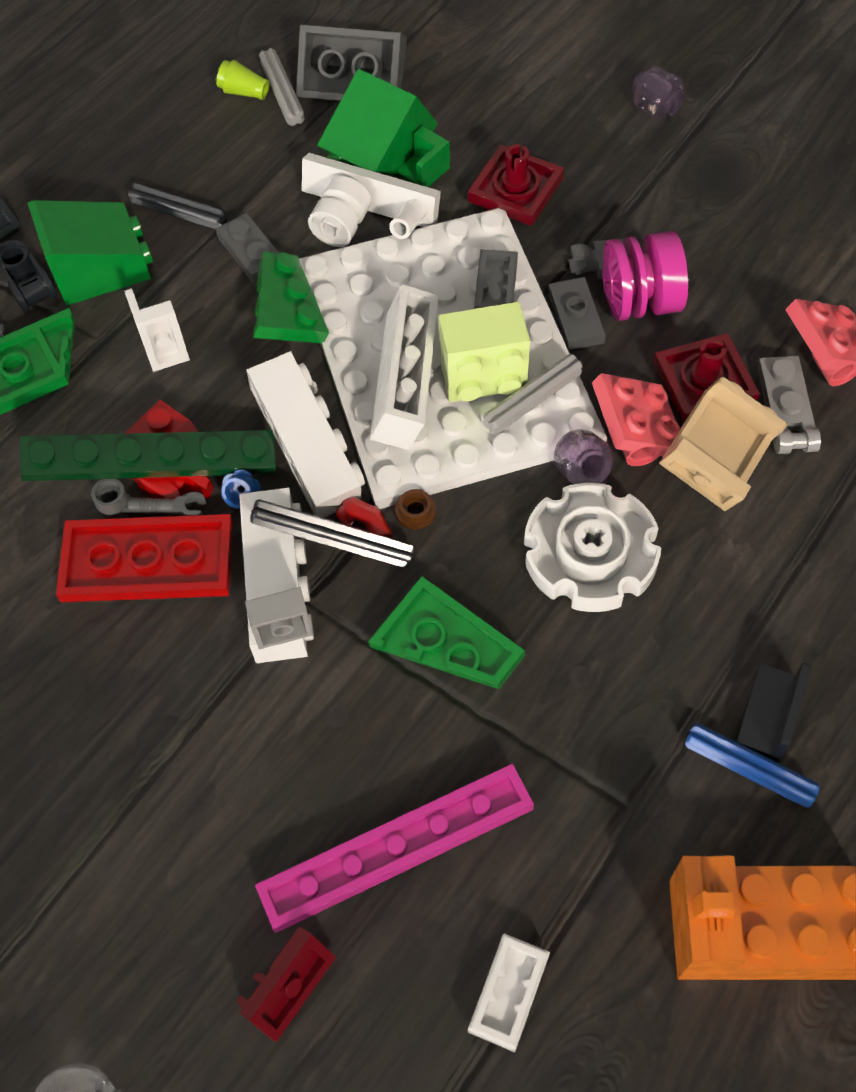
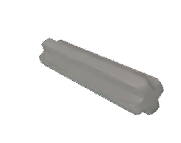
M269 48L267 51L262 50L259 54L260 64L269 80V84L287 124L290 126H294L297 123L302 124L305 119L303 116L304 111L277 52L272 48Z
M573 354L566 355L486 412L483 416L485 427L492 434H499L581 375V361Z

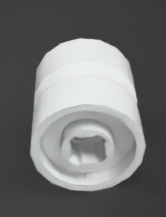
M336 176L331 179L321 200L318 201L308 219L309 228L312 233L328 245L334 247L348 245L357 231L358 224L362 222L372 204L368 190L360 182L350 177Z

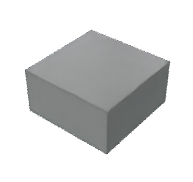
M301 587L245 601L250 626L259 650L313 636Z

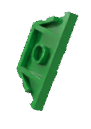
M69 308L0 338V415L69 385L75 319Z

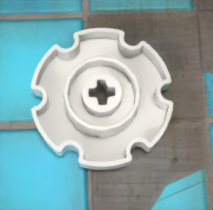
M578 483L564 487L562 499L552 500L546 497L535 507L525 528L524 545L533 549L526 553L525 564L530 577L537 587L549 598L554 600L560 595L568 596L572 600L571 608L575 610L602 612L621 607L624 593L640 596L647 589L654 578L659 563L661 547L651 543L656 540L658 526L654 517L645 505L633 495L627 494L623 498L615 497L611 493L612 487L610 485Z

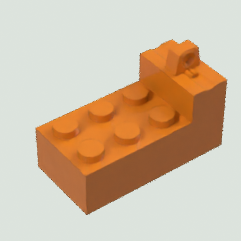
M734 856L682 857L669 881L678 980H856V866H735Z

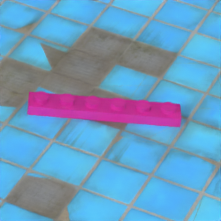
M511 764L256 884L255 887L272 929L277 933L532 811L534 803L514 765Z

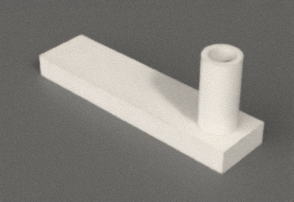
M308 153L302 159L303 192L322 197L331 179L336 176L353 178L360 182L371 196L372 204L368 211L394 218L390 223V231L396 238H407L416 226L426 227L437 224L441 193L439 190Z

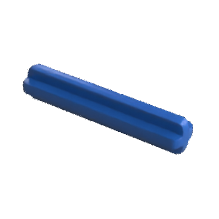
M695 724L686 739L685 745L687 748L805 808H809L814 803L819 793L820 785L817 782L701 724Z

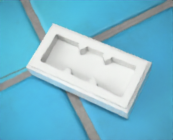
M503 933L470 1022L468 1033L515 1052L550 952Z

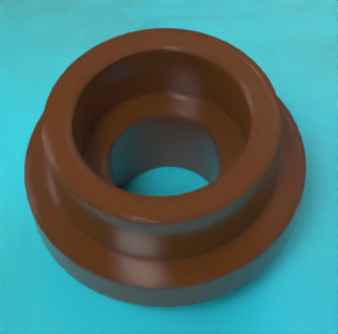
M411 489L403 493L397 500L395 515L402 526L414 530L422 529L430 525L435 519L436 504L433 498L425 491ZM412 509H420L423 511L419 514L409 513Z

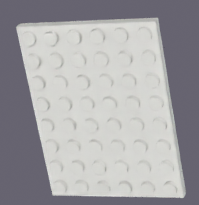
M497 208L414 229L405 239H399L391 235L299 259L329 331L325 342L320 344L374 506L379 509L396 505L401 495L411 489L423 490L428 495H432L606 446L607 436L580 376L562 387L499 434H492L485 427L483 416L512 394L484 396L473 401L449 402L440 366L438 315L474 309L480 249L518 252L514 302H520L530 338L527 383L566 355H569V351L505 210ZM401 284L439 295L425 425L409 450L370 440L386 316ZM576 430L583 431L584 434H578L579 436H577V434H573V432L576 433L578 432ZM585 430H589L590 432L595 433L593 434V436L584 437L585 435H592L591 433L589 434L588 431L585 432Z

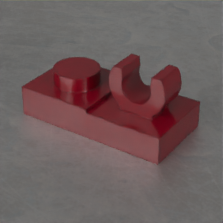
M299 926L270 966V971L265 976L262 973L254 975L253 979L260 985L249 1000L242 995L238 997L237 1003L242 1008L239 1014L274 1042H277L336 957L317 938Z

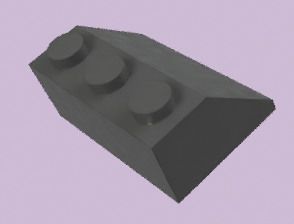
M300 25L296 96L341 101L358 68L401 88L405 67L407 37L398 32Z

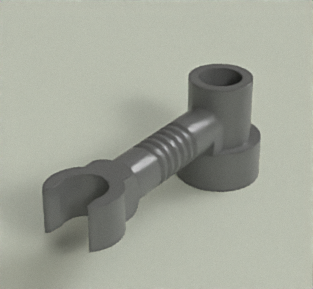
M102 479L91 490V498L96 508L105 514L107 519L128 518L129 513H154L175 516L202 515L201 511H191L189 508L193 505L207 504L204 495L199 492H190L184 496H177L175 499L130 497L126 493L123 484L117 479Z

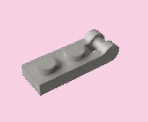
M799 356L760 358L757 371L764 404L787 423L784 431L773 439L776 454L791 453L792 449H803L804 452H818L821 447V436L819 429L815 426ZM799 430V433H791V431Z

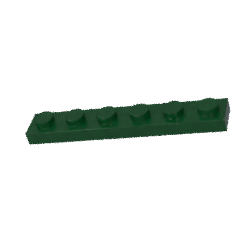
M273 430L20 436V476L22 481L227 475L228 473L233 474L238 469L246 470L251 474H275L276 469Z

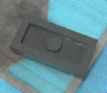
M247 213L216 228L219 241L252 283L256 284L259 261L263 251L279 252Z

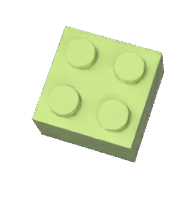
M520 302L438 315L440 366L449 402L473 401L479 397L496 394L509 395L527 384L530 338Z

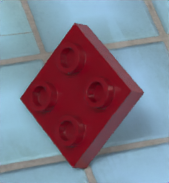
M500 144L468 190V202L488 210L497 208L505 210L509 218L532 226L563 180L564 168L529 155V150L525 146L522 148V152H520V144H514L509 147Z
M728 333L656 352L654 355L653 363L682 423H685L704 391L720 377L738 384L746 394L756 401L759 398L760 393Z

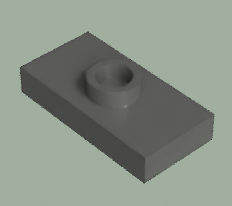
M480 249L474 309L514 302L518 252Z
M585 277L549 284L548 294L568 351L604 344L606 335Z

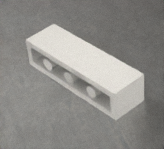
M401 284L387 312L370 440L409 450L425 425L439 295Z
M290 351L247 369L250 390L270 429L273 430V435L313 514L325 518L336 513L337 508L343 505V500L351 497L361 499V486L365 484L363 474L356 462L350 464L344 454L347 451L345 440L338 428L331 429L327 421L330 414L322 396L315 397L309 386L313 385L306 365L304 363L297 364Z
M289 488L239 494L246 601L301 587L304 602L310 601L308 577H300L299 565L307 564L304 539H297V536L250 522L253 504L258 499L302 512L301 504L293 503ZM308 614L309 621H310V625H311V629H312V632H313L312 617H311V614ZM248 618L249 645L256 663L308 657L306 641L314 640V632L313 636L259 650Z

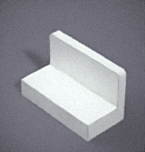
M125 290L124 292L153 372L189 361L190 359L171 301L139 310L133 290Z

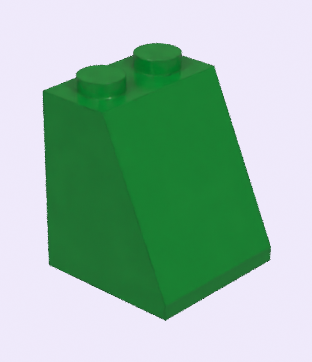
M358 68L317 146L327 154L326 158L394 177L398 173V168L414 154L413 133L422 126L434 131L438 123L415 95Z
M42 200L27 202L44 256L66 306L151 279L146 265L153 263L146 241L138 242L137 238L143 237L140 224L136 215L129 217L124 203Z

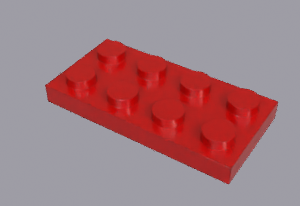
M231 514L66 520L56 596L60 602L229 596L233 534Z

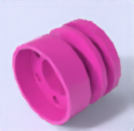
M675 231L646 234L642 250L636 237H626L623 243L620 239L606 241L603 251L602 278L610 312L615 320H628L631 314L635 318H642L646 313L647 303L653 314L656 315L682 312L688 297V272L685 252L681 240Z

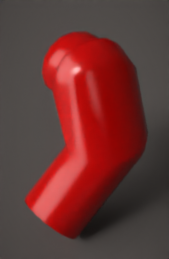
M351 497L343 500V505L337 508L336 515L341 523L350 526L357 520L365 524L369 532L393 538V534L378 507L356 497Z

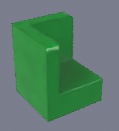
M422 126L413 133L414 155L399 167L397 172L398 177L404 181L429 187L450 169V142Z

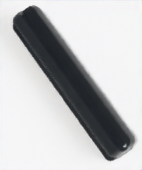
M137 182L132 184L131 189H128L129 201L133 204L215 230L227 223L226 211L224 209Z

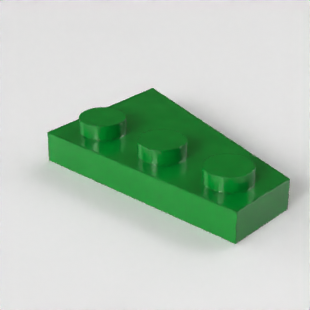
M263 251L258 266V302L255 306L257 320L253 338L310 343L325 342L329 331L298 256L289 253Z
M423 576L368 641L371 648L496 689L501 688L526 656L525 650Z

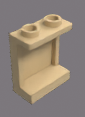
M720 377L704 391L659 464L726 511L744 500L751 488L747 481L771 441L784 431L787 423L779 418L771 408L760 404L746 394L741 386L724 377Z

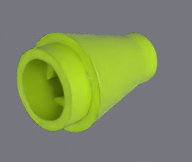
M224 60L219 68L216 84L217 87L223 89L224 93L254 97L261 100L265 99L269 89V80L257 75L236 60L231 62Z

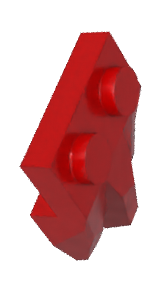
M159 400L124 434L200 431L188 418ZM206 476L131 478L137 483L142 493L154 499H175L177 496H183L184 493L199 492L204 495V498L210 499L214 489Z

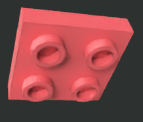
M795 299L785 310L811 350L812 358L829 385L839 386L853 379L856 376L855 314L844 305Z
M601 373L592 382L615 449L623 451L626 462L631 466L646 465L653 462L659 456H664L680 431V427L675 420L663 386L661 384Z

